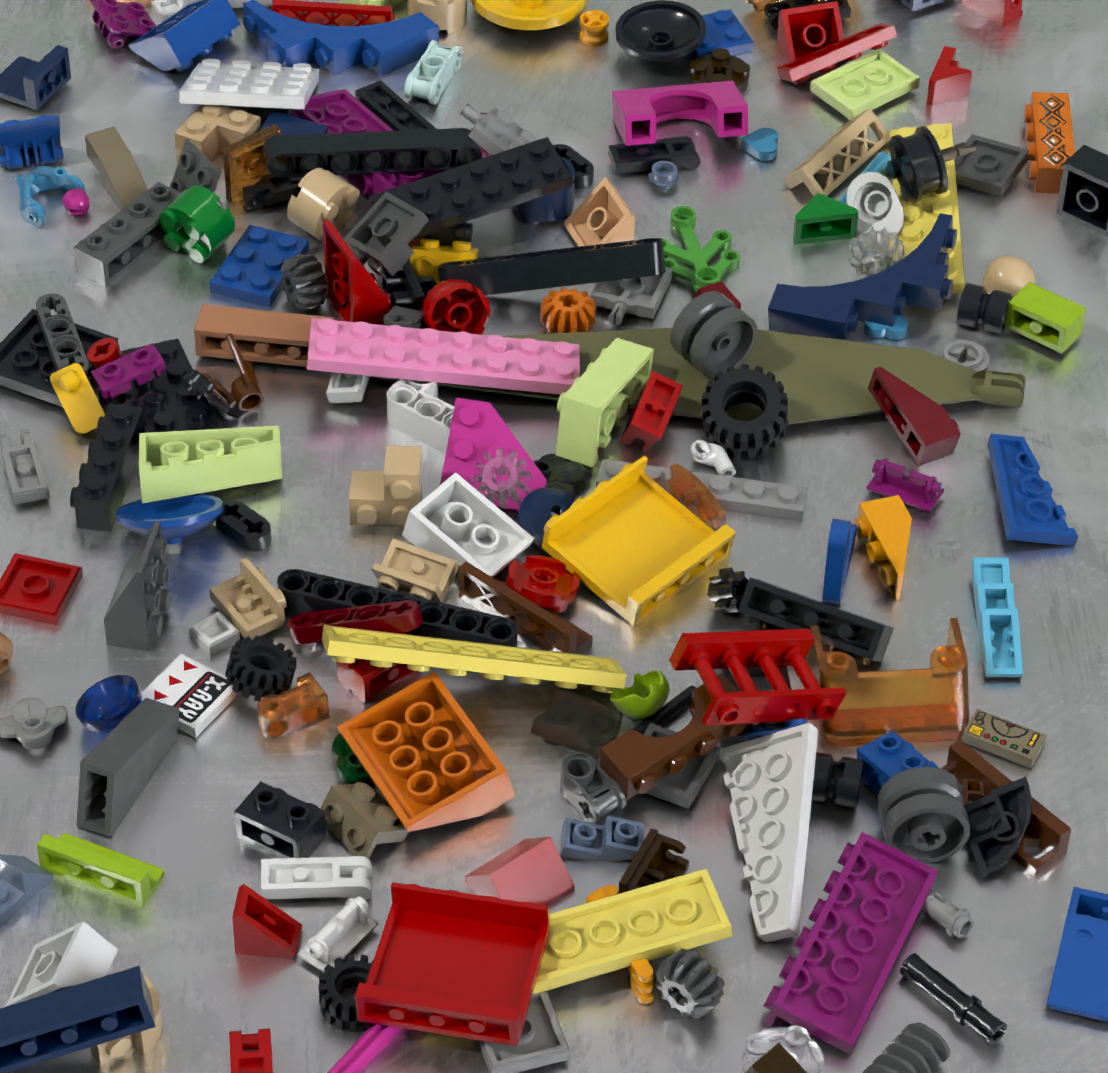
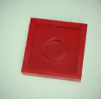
M15 553L0 579V613L57 625L83 577L82 567Z

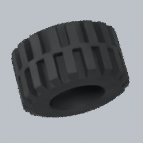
M741 364V369L735 370L734 366L727 367L726 374L720 371L714 375L715 382L709 380L707 383L706 393L702 395L701 406L703 430L705 436L709 437L710 443L722 446L727 454L732 452L735 459H741V454L748 455V459H754L758 452L762 456L768 454L769 446L776 448L780 444V437H784L786 425L788 424L787 393H784V386L781 381L775 382V375L770 371L765 375L762 367L756 366L754 370L749 369V364ZM739 403H752L764 411L759 417L750 421H738L726 413L729 408Z

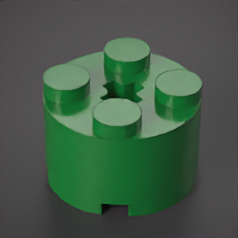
M193 185L189 189L184 190L159 214L160 223L166 235L163 238L164 243L172 251L181 250L189 254L195 262L203 263L235 231V221L228 207L223 211L217 203L220 198L215 193L203 186Z

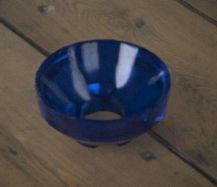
M116 675L105 678L95 683L82 694L76 705V716L88 730L111 732L142 702L140 687L137 681L128 675Z

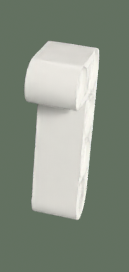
M399 379L387 391V421L389 425L446 453L454 406L438 399L437 382Z

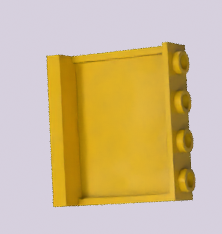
M645 456L633 464L627 463L615 477L609 481L603 480L585 498L580 497L576 499L570 508L560 516L557 514L552 516L544 526L545 533L542 542V548L554 559L563 562L566 565V569L572 574L575 571L583 584L632 626H635L730 555L736 532L727 524L717 531L712 530L645 473L648 458Z

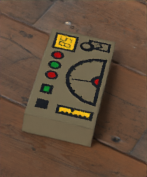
M977 709L962 734V741L1025 767L1032 768L1045 745L1047 735Z

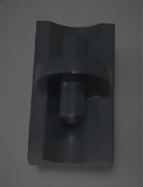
M409 260L406 261L404 266L394 276L386 272L382 276L383 292L386 291L388 294H391L392 307L397 305L419 310L428 292L438 284L431 277H416Z

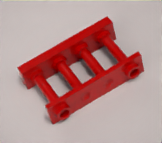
M810 629L682 633L669 659L675 671L696 670L709 692L712 701L702 718L705 726L785 722L794 719H833L847 693L844 687L822 688L806 662L805 658L815 641ZM777 666H792L805 689L790 690ZM760 667L773 691H758L746 668ZM713 669H729L741 692L726 693Z

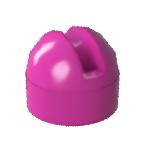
M71 189L63 196L62 204L71 215L82 216L87 213L90 201L83 189Z

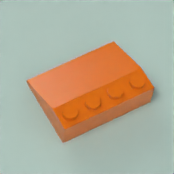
M435 671L337 726L339 733L407 832L483 816L515 797L506 768Z

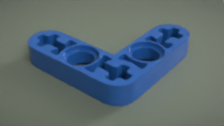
M832 519L827 547L822 602L836 605L841 604L857 532V524H851V521Z

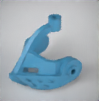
M40 166L26 175L19 174L15 177V181L19 186L20 214L25 221L35 227H40L45 223V211L39 203L31 198L33 195L49 190L67 193L74 188H81L85 191L83 182L75 175L69 176L66 174V170L62 167L53 169L48 166Z

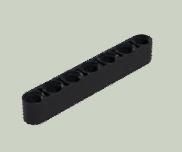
M467 128L274 136L267 139L262 146V153L268 171L277 178L304 177L315 168L328 170L335 175L441 171L482 159V151L479 145L468 137L471 130Z
M647 238L452 261L437 266L439 282L448 279H463L477 286L485 296L648 277L666 272L661 238Z
M300 569L286 570L277 579V588L281 590L286 599L287 607L284 608V614L288 617L293 618L299 614L313 611L412 600L417 602L423 622L419 627L408 631L407 634L517 647L516 623L506 617Z

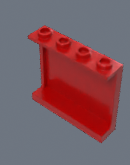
M392 882V905L367 981L366 983H359L355 994L358 1021L518 1047L550 934L549 906L539 905L534 902H519L500 899L494 896H480L461 893L455 890H441L421 887L416 884Z

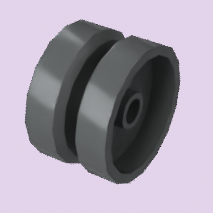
M717 291L705 292L694 298L678 315L671 330L670 343L673 349L685 360L690 361L693 367L708 378L715 379L714 375L721 371L723 374H726L727 367L734 366L736 369L744 362L757 338V326L754 319L743 310L736 308L734 303L725 295Z
M911 768L894 775L882 785L877 798L880 819L883 823L885 843L922 863L938 862L953 856L964 847L970 837V824L967 811L964 808L961 785L953 774L940 768Z

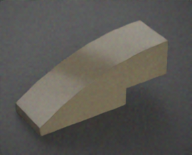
M114 126L85 135L87 156L99 172L100 183L121 211L148 190L141 172Z

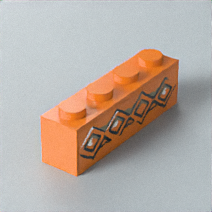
M1032 92L1030 104H1025L1024 123H1026L1025 141H1029L1027 146L1030 161L1029 180H1034L1035 193L1059 194L1064 162L1075 153L1069 93Z

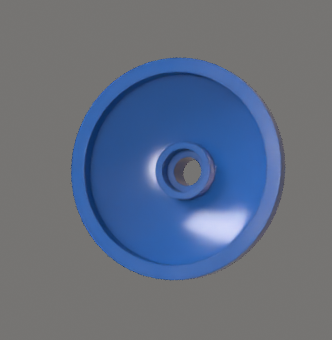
M194 494L143 504L141 499L120 507L116 511V519L125 529L142 537H145L154 522H160L162 538H166L167 544H178L184 541L183 537L198 533L215 521L223 511V502L218 497L204 494Z

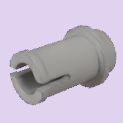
M934 892V895H929L923 903V914L931 917L946 928V933L950 937L957 936L958 938H963L970 932L974 920L970 917V912L967 909L957 908L938 892Z

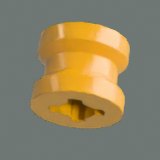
M600 10L583 12L580 15L581 30L579 31V40L581 43L590 47L606 44L609 37L607 30L609 16Z

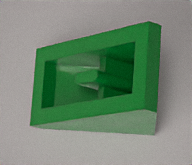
M817 193L795 215L793 243L797 245L856 238L859 212L852 206Z

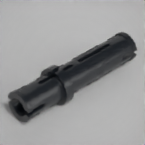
M916 953L909 955L902 963L904 967L900 968V974L912 981L922 991L952 1013L954 1020L961 1026L967 1025L990 1045L996 1044L1005 1034L1003 1031L1007 1029V1024L987 1011L982 1006V1001L975 995L970 997Z

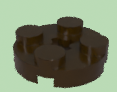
M714 49L712 54L703 55L690 62V84L733 81L742 94L748 87L750 65L740 58L730 55L726 49Z

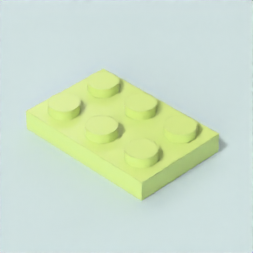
M877 49L812 80L810 91L851 120L869 108L873 110L918 88L920 77L882 50Z

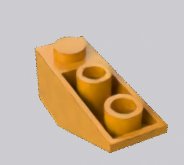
M899 495L859 503L858 518L854 519V524H857V538L863 539L870 562L875 563L879 569L882 585L885 588H889L895 600H899L901 597L912 518Z

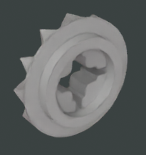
M951 340L942 344L936 352V355L976 371L987 370L989 367L990 357L984 347L973 341ZM963 356H966V361L960 363L959 361L963 359Z

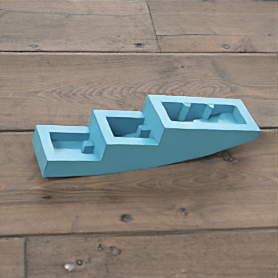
M973 557L971 563L973 592L985 677H1023L1018 608H1015L1014 586L1010 581L1009 558Z

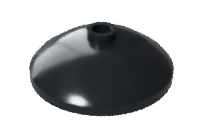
M666 0L650 1L636 5L620 16L615 27L616 40L623 50L638 59L651 62L674 61L689 55L702 44L706 35V24L701 14L686 4Z

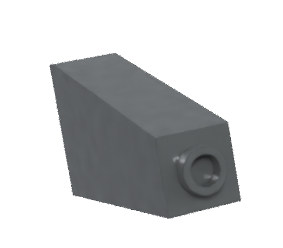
M145 698L80 761L76 826L111 837L116 832L177 741L179 708Z

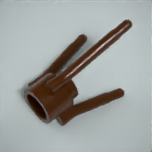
M228 333L226 338L241 376L232 382L231 393L209 374L206 373L204 376L216 385L214 389L225 398L230 408L238 405L240 410L248 412L258 408L262 404L264 397L259 389L251 361H243L233 335Z

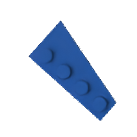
M990 434L987 446L1006 539L1075 546L1078 535L1075 529L1069 528L1065 522L1067 515L1063 507L1056 505L1051 496L1053 489L1048 481H1044L1039 474L1040 466L1025 438Z

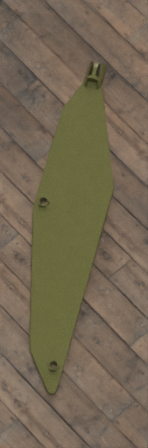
M672 328L502 336L579 344L580 377L586 371L589 363H594L600 356L603 348H608L616 338L652 348L654 352L651 373L654 371L683 385L672 415L702 418V395L706 393V385L709 380L715 382V379L704 376L693 367L690 361L685 360L673 349L670 343ZM757 330V338L753 348L744 362L741 363L749 364V369L752 370L756 366L762 367L765 375L770 371L775 375V382L781 381L784 386V393H787L788 398L787 425L882 413L883 411L868 390L873 371L880 366L939 405L976 401L981 404L1019 408L1023 404L1026 382L1025 376L1022 374L990 370L976 371L922 349ZM741 364L735 370L741 369ZM372 376V377H374V378L397 380V381L399 380V379H396V378H386V377H376V376ZM438 383V386L559 400L561 395ZM636 401L634 402L633 406L628 405V409L633 410ZM739 403L729 408L726 413L735 420L750 421L759 417L764 411L752 403Z

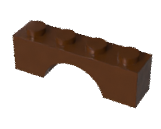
M723 673L717 675L726 693L739 692ZM703 684L692 691L690 709L692 719L684 729L664 737L647 736L630 729L600 748V767L612 779L618 782L628 800L638 793L644 794L648 792L658 780L666 775L678 773L685 767L688 761L696 756H704L710 753L717 743L728 736H737L746 728L748 723L705 726L702 718L712 698Z

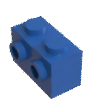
M894 731L857 748V759L864 760L861 781L877 795L882 785L900 772L919 767L938 768L933 761L925 758L910 742L902 739Z

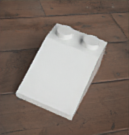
M456 472L409 511L402 533L414 546L456 560L459 566L467 561L492 578L535 540L533 536Z

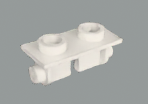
M360 896L355 899L350 898L346 905L315 936L308 940V944L297 954L298 957L323 972L328 964L334 967L335 959L341 957L343 961L378 925V921L367 915L366 910L369 907L367 901Z

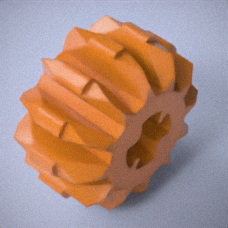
M562 286L561 291L550 290L549 296L543 298L541 322L542 327L547 328L548 334L587 332L593 329L596 319V305L594 304V299L589 298L587 291L578 292L576 287L572 290H566Z

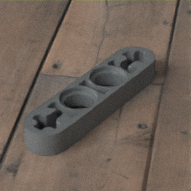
M54 293L41 296L36 301L37 317L56 371L73 363H78L83 368L88 381H90L89 362L66 300L63 296ZM54 309L56 314L51 316L50 310ZM56 328L67 329L63 332H52V330ZM63 349L75 350L71 353L66 354L59 353V351Z

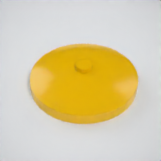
M471 0L481 16L497 25L517 30H543L563 25L575 19L583 12L588 0Z

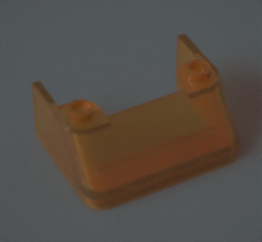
M950 618L946 646L937 647L932 651L929 661L930 668L858 672L856 662L850 655L843 652H824L819 626H811V633L815 641L808 652L807 663L822 688L844 687L847 692L833 719L818 720L820 735L827 744L835 747L863 746L891 731H894L902 739L910 743L955 741L962 738V734L969 723L970 715L968 659L958 618Z

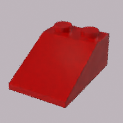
M329 220L323 221L325 279L328 283V287H326L328 297L326 299L342 321L385 325L383 322L384 315L388 314L392 309L389 294L381 290L375 275L367 271Z

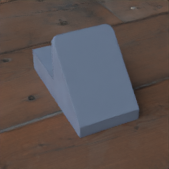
M0 854V927L54 879L52 873L25 856Z

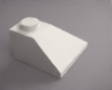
M84 921L35 944L5 1007L110 975L113 971L111 964L118 949Z

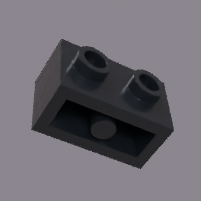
M261 781L234 811L236 837L280 858H309L326 838L325 811L312 803L299 800L287 794L284 790L274 788Z

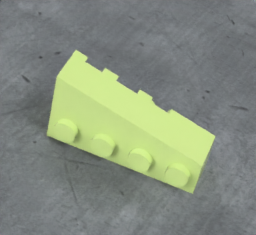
M616 338L608 348H603L600 356L594 363H589L584 374L581 377H577L571 388L567 392H563L559 397L557 411L560 412L556 456L594 467L598 461V447L606 448L611 440V435L609 434L613 426H620L625 418L628 405L633 406L643 385L649 378L654 349Z
M279 425L139 433V475L142 504L282 479Z

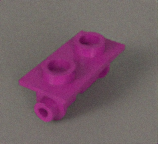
M153 343L92 370L91 374L99 385L98 389L102 398L110 397L112 400L116 396L131 390L130 382L136 380V383L140 386L155 378H160V373L166 371V364Z
M887 459L875 461L872 468V473H875V475L867 485V490L886 497L899 495L903 503L929 513L944 493V489L941 488L942 483L937 482V478L934 476L930 477L914 470L907 476L905 475L906 467L889 462Z

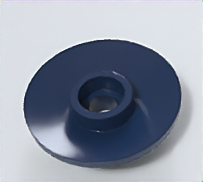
M539 488L529 493L523 499L518 509V524L535 538L532 545L545 551L542 548L545 533L544 526L553 516L551 512H555L560 516L576 500L574 497L560 489Z

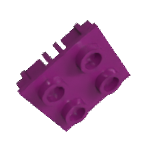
M90 0L95 8L92 19L98 25L102 35L107 38V43L111 48L121 49L125 44L127 35L141 37L156 26L145 7L139 3L129 2L128 4L117 2L116 0Z

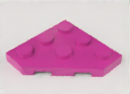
M456 398L440 485L456 472L500 510L518 513L521 502L529 493L539 488H547L548 482L490 402Z

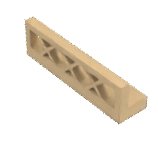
M869 108L849 120L783 180L789 189L804 182L813 196L817 193L828 196L888 142L890 135ZM868 126L871 127L879 140L876 142L867 139ZM850 142L859 145V157L850 154ZM833 158L842 160V172L833 170ZM815 173L825 175L824 189L820 187L813 177Z

